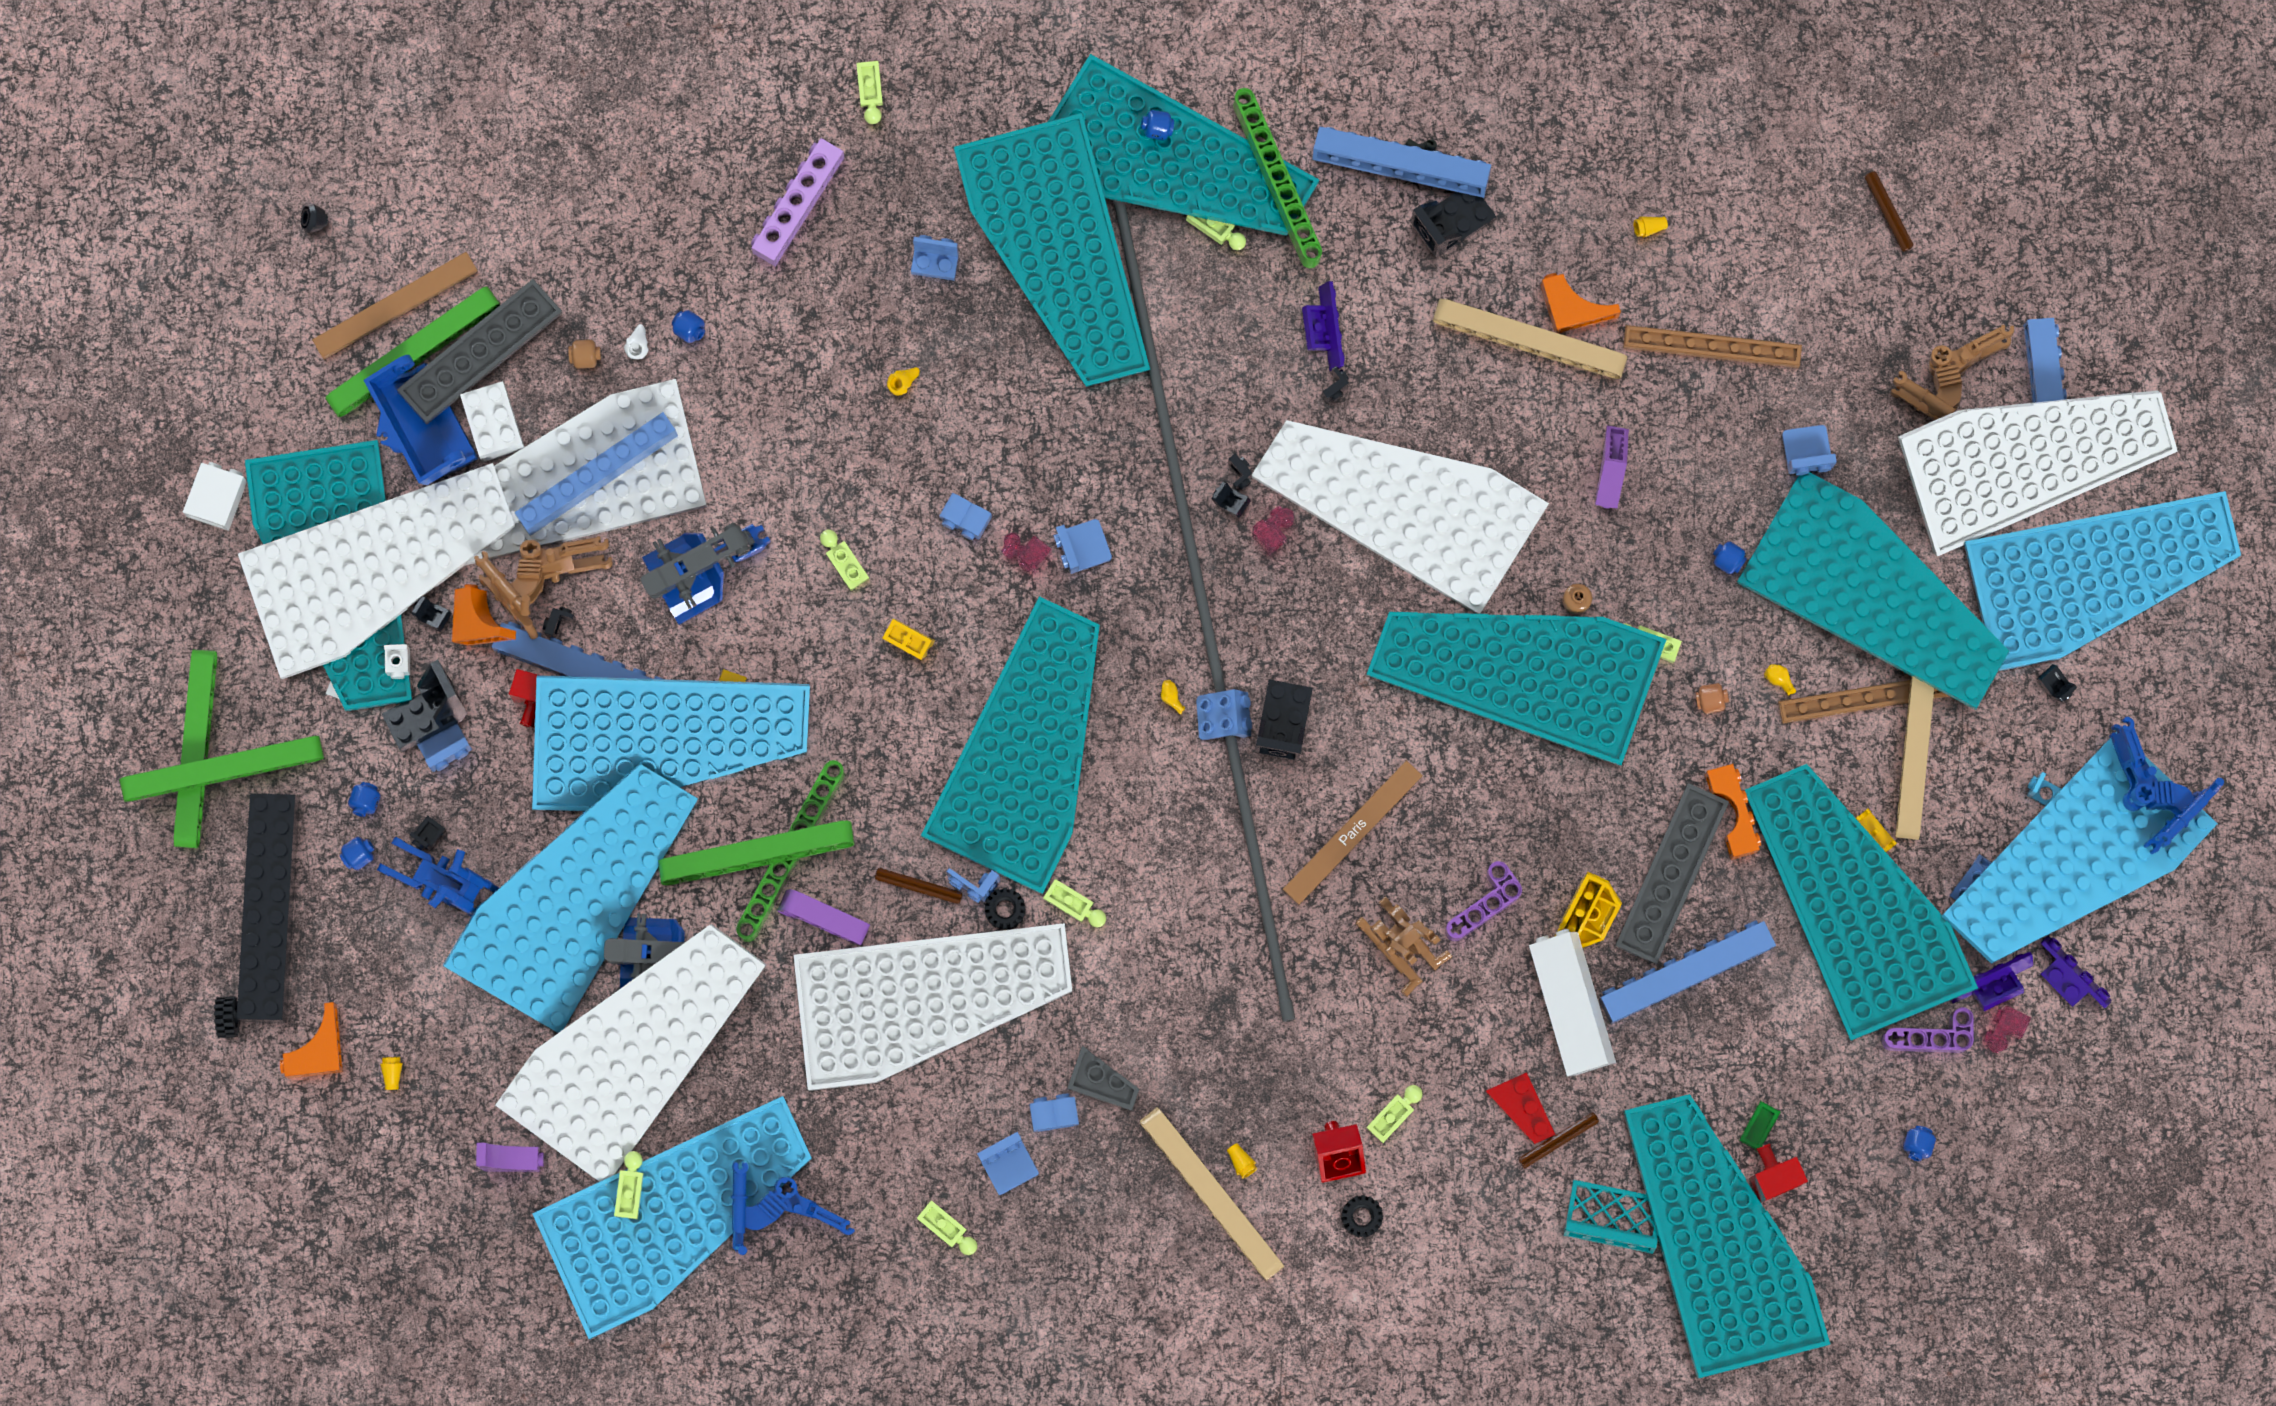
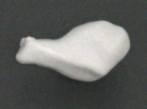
M642 324L637 325L624 345L625 353L631 359H643L649 351L646 330Z

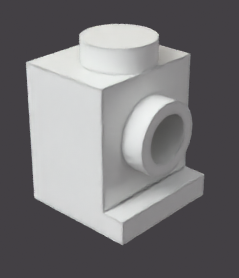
M384 645L385 673L391 676L392 679H403L404 675H410V648L408 645ZM400 658L399 664L394 665L393 659Z

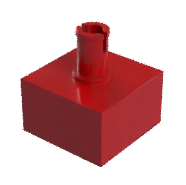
M516 669L509 696L514 703L525 706L520 725L534 728L536 679L538 674Z
M1330 1121L1325 1124V1131L1312 1134L1315 1159L1321 1183L1366 1173L1363 1144L1357 1124L1339 1128L1337 1121Z
M1770 1143L1756 1149L1765 1168L1764 1171L1753 1175L1749 1180L1761 1203L1808 1182L1797 1156L1780 1163L1777 1162Z

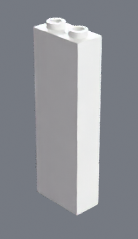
M1564 929L1556 932L1555 937L1549 938L1547 935L1535 939L1536 943L1529 945L1567 1076H1576L1616 1063L1578 932H1569V929Z

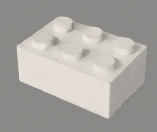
M503 381L460 394L482 462L506 456L524 448L509 395Z

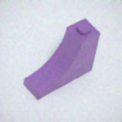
M1613 426L1606 427L1595 505L1603 508H1618L1627 466L1629 429Z
M477 1143L476 1166L485 1172H540V1166H544V1152H541L539 1147Z

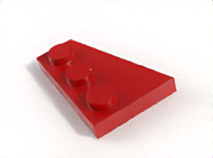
M1527 1072L1485 1091L1534 1145L1556 1135Z

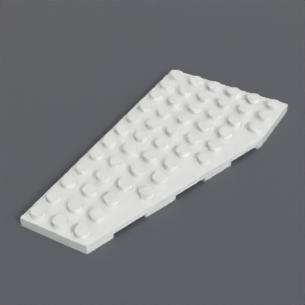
M1065 923L794 955L808 1091L880 1082L1071 993L1072 983Z
M710 924L534 1050L495 1106L599 1182L615 1175L624 1163L625 1156L632 1152L767 964Z

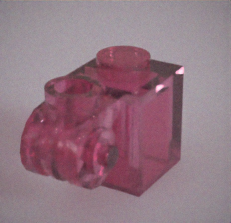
M1280 505L1270 512L1272 517H1269L1266 521L1262 519L1253 526L1252 537L1268 556L1286 543L1287 537L1279 529L1280 526L1289 528L1294 522L1293 511L1288 508H1282Z
M1007 534L1004 538V547L1001 552L1009 559L1015 557L1020 562L1018 565L1028 573L1032 571L1036 574L1052 554V549L1036 536H1033L1027 545L1022 546L1020 545L1021 542L1018 534Z
M2005 1006L2002 1010L1998 1009L1993 1018V1021L1996 1022L1994 1029L1987 1031L1983 1041L1988 1044V1048L1992 1052L2000 1053L2008 1047L2005 1035L2016 1040L2021 1039L2032 1017L2009 1006Z

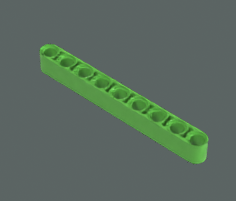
M1241 88L1235 93L1234 111L1302 265L1306 268H1315L1321 259V245L1254 93L1248 88ZM1246 99L1249 103L1243 104L1239 100ZM1254 118L1257 122L1250 123L1247 119ZM1262 137L1266 141L1259 142L1255 138ZM1265 156H1270V157H1272L1274 160H1273V161H1267V160L1264 159V157H1265ZM1278 175L1282 180H1275L1272 176ZM1286 194L1290 196L1291 199L1285 200L1281 197V195ZM1296 214L1299 218L1292 219L1289 215ZM1305 233L1308 237L1303 239L1297 234ZM1312 252L1316 255V257L1310 258L1306 255V253Z
M486 286L479 289L331 391L325 397V400L338 417L348 414L372 397L364 379L404 355H410L415 363L412 368L404 373L409 372L481 322L501 305L489 287Z
M192 650L181 764L208 759L217 669L216 651ZM205 786L178 791L173 839L174 847H199Z
M312 736L120 778L119 782L124 802H130L311 763L324 759L320 736Z
M832 760L824 765L788 832L795 831L800 826H805L806 828L818 826L844 779L845 773L840 762ZM832 767H837L840 769V773L836 777H830L828 770ZM827 787L829 794L825 797H820L817 795L818 789ZM814 806L819 811L816 816L810 817L806 814L807 809ZM800 858L769 865L737 924L736 932L740 939L745 942H751L758 936ZM780 865L786 868L784 875L776 876L774 869ZM768 885L775 887V892L771 896L763 894V889ZM756 905L764 907V912L760 916L752 914V909ZM745 925L753 927V932L749 936L741 934V930Z
M847 820L664 858L658 861L660 881L662 885H675L849 848L855 845L852 823Z

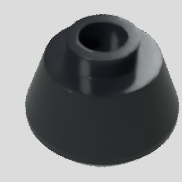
M309 203L303 208L301 227L306 233L321 231L327 226L328 215L324 209L313 203Z

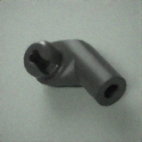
M1408 138L1404 144L1410 147L1418 146L1428 151H1436L1437 143L1433 139L1418 144Z

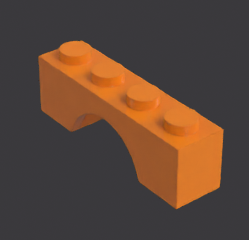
M1733 764L1708 770L1704 775L1710 793L1729 801L1736 816L1734 829L1724 838L1730 859L1733 860L1757 853L1760 850L1761 840L1759 834L1754 833L1752 827L1755 824L1754 817L1751 811L1748 812L1745 804L1748 803V798L1745 790L1741 791L1739 782H1741L1739 770L1734 769Z

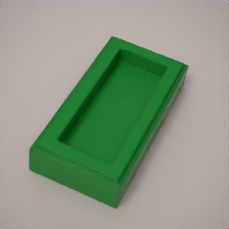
M1760 1101L1739 1142L1757 1151L1756 1149L1762 1147L1780 1111Z

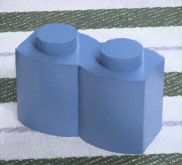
M952 493L939 517L943 521L941 524L948 529L953 530L957 528L962 531L961 535L967 539L973 540L975 538L979 540L989 524L992 514L961 496Z
M1069 1094L1056 1095V1100L1047 1101V1097L1033 1099L1034 1103L1029 1104L1033 1132L1079 1125L1075 1097H1070Z

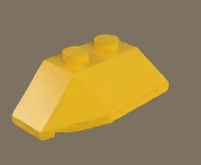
M1587 872L1582 878L1557 932L1564 929H1569V932H1578L1582 947L1604 940L1622 905L1610 882Z

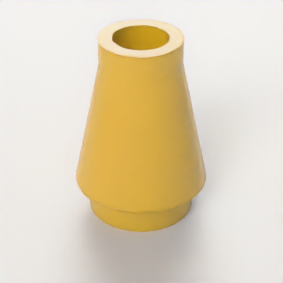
M1640 216L1633 222L1635 235L1645 238L1659 231L1666 230L1668 228L1666 217Z
M401 1057L382 1058L380 1066L385 1090L399 1089L403 1065Z
M1238 1143L1227 1149L1235 1171L1242 1179L1249 1177L1257 1170L1256 1162Z

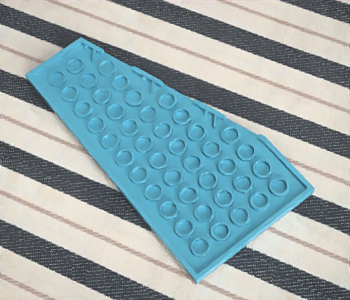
M2226 491L1965 541L1964 545L1982 623L2009 650L1999 671L2059 660L2241 556Z
M537 675L532 810L586 811L639 764H642L676 786L683 787L707 779H715L739 772L745 768L776 759L780 760L807 752L810 684Z
M2109 738L1941 917L1945 921L1947 920L1963 938L1992 964L2138 888L2171 873L2218 823L2202 809L2188 823V827H2184L2168 846L2164 848L2161 846L2158 852L2150 854L2153 846L2150 845L2145 848V842L2152 839L2175 814L2167 809L2146 810V806L2138 811H2129L2124 807L2123 796L2129 791L2130 784L2122 770L2112 740ZM2145 756L2149 767L2153 766L2156 768L2155 777L2158 782L2172 781Z
M642 764L637 765L597 803L587 809L555 840L512 875L489 898L477 906L445 960L443 967L553 1031L561 1032L605 959V941L610 938L617 939L659 867L658 861L666 855L698 798Z
M783 1096L643 1161L642 1165L637 1169V1172L644 1173L638 1219L614 1216L620 1173L532 1213L588 1339H592L653 1310L733 1234V1199L731 1198V1195H733V1162L739 1164L738 1169L742 1168L743 1162L748 1164L746 1173V1196H748V1199H746V1206H754L769 1190H774L775 1182L779 1178H792L812 1159ZM781 1183L779 1187L782 1188L786 1183Z

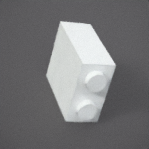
M209 462L208 465L201 463L183 513L188 518L229 531L247 480L240 471L234 469L226 471L221 469L222 466L213 462Z

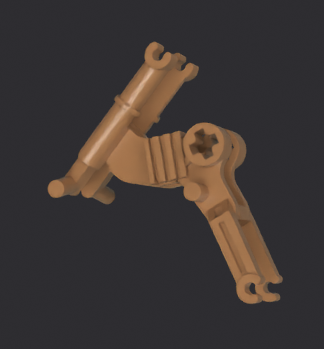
M2001 325V327L1955 351H1951L1947 346L1943 345L1935 347L1931 353L1928 369L1933 375V382L1937 392L1936 396L1930 393L1928 389H1924L1907 378V374L1903 371H1899L1898 377L1902 378V380L1896 377L1893 380L1894 385H1896L1899 391L1892 389L1891 395L1895 398L1903 399L1915 407L1918 412L1921 411L1933 420L1956 412L1961 400V376L1975 363L2002 349H2008L2011 344L2010 337L2014 333V326H2010L2009 332H2006L2005 325ZM2007 338L2006 343H2003L2002 340Z
M600 536L563 543L560 547L542 549L535 540L523 542L520 546L522 559H519L517 577L512 583H509L505 575L489 560L487 552H482V559L479 556H474L476 565L487 575V577L479 575L480 583L483 586H487L494 594V598L500 601L515 620L519 621L531 639H536L538 633L533 625V621L528 617L531 613L529 606L537 599L540 592H543L545 579L551 578V581L556 583L560 580L559 574L565 572L573 574L600 568L609 569L613 565L612 558L609 557L605 561L604 555L572 560L571 555L608 549V539L601 543Z
M1385 896L1378 903L1395 922V925L1390 930L1381 920L1370 926L1361 917L1355 924L1366 933L1394 967L1410 980L1401 990V993L1408 997L1416 986L1423 982L1408 965L1409 963L1412 966L1418 961L1413 954L1420 955L1434 971L1451 959L1452 955L1446 950L1435 957L1420 937L1422 936L1433 945H1436L1440 938L1432 930L1426 928L1420 920L1409 924L1410 918L1397 904L1393 907L1392 903Z

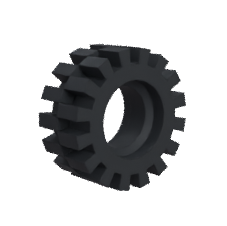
M996 889L986 899L985 915L988 922L993 927L999 928V930L1016 928L1025 916L1024 899L1014 889ZM1004 900L1011 902L1014 906L1013 914L1009 917L999 916L996 912L999 902Z
M236 996L216 997L214 1023L218 1038L238 1037L240 1022L236 1019L238 1002Z
M1365 1195L1355 1196L1345 1204L1342 1210L1341 1220L1344 1225L1343 1227L1349 1234L1358 1238L1371 1236L1381 1227L1383 1210L1372 1197ZM1366 1208L1369 1210L1371 1220L1367 1225H1358L1354 1221L1353 1214L1356 1209Z

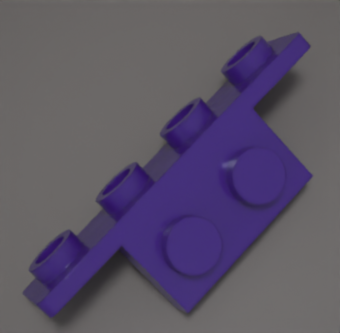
M1327 281L1318 288L1321 305H1306L1302 307L1307 350L1327 351L1329 371H1332V368L1335 366L1338 369L1344 366L1345 356L1341 345L1342 334L1338 323L1339 313L1336 308V291L1333 281Z
M2047 935L2041 941V944L2056 959L2041 975L2072 1007L2087 993H2090L2103 1008H2106L2112 1000L2108 991L2103 987H2099L2094 982L2093 976L2088 971H2083L2077 965V960L2071 954L2067 955L2061 949L2062 945L2057 939Z
M2032 953L2019 954L2004 964H1997L1993 969L1985 973L1976 974L1974 979L1978 989L1952 999V1003L1954 1004L1973 995L1982 1010L1986 1011L2023 994L2024 987L2016 974L2033 966Z

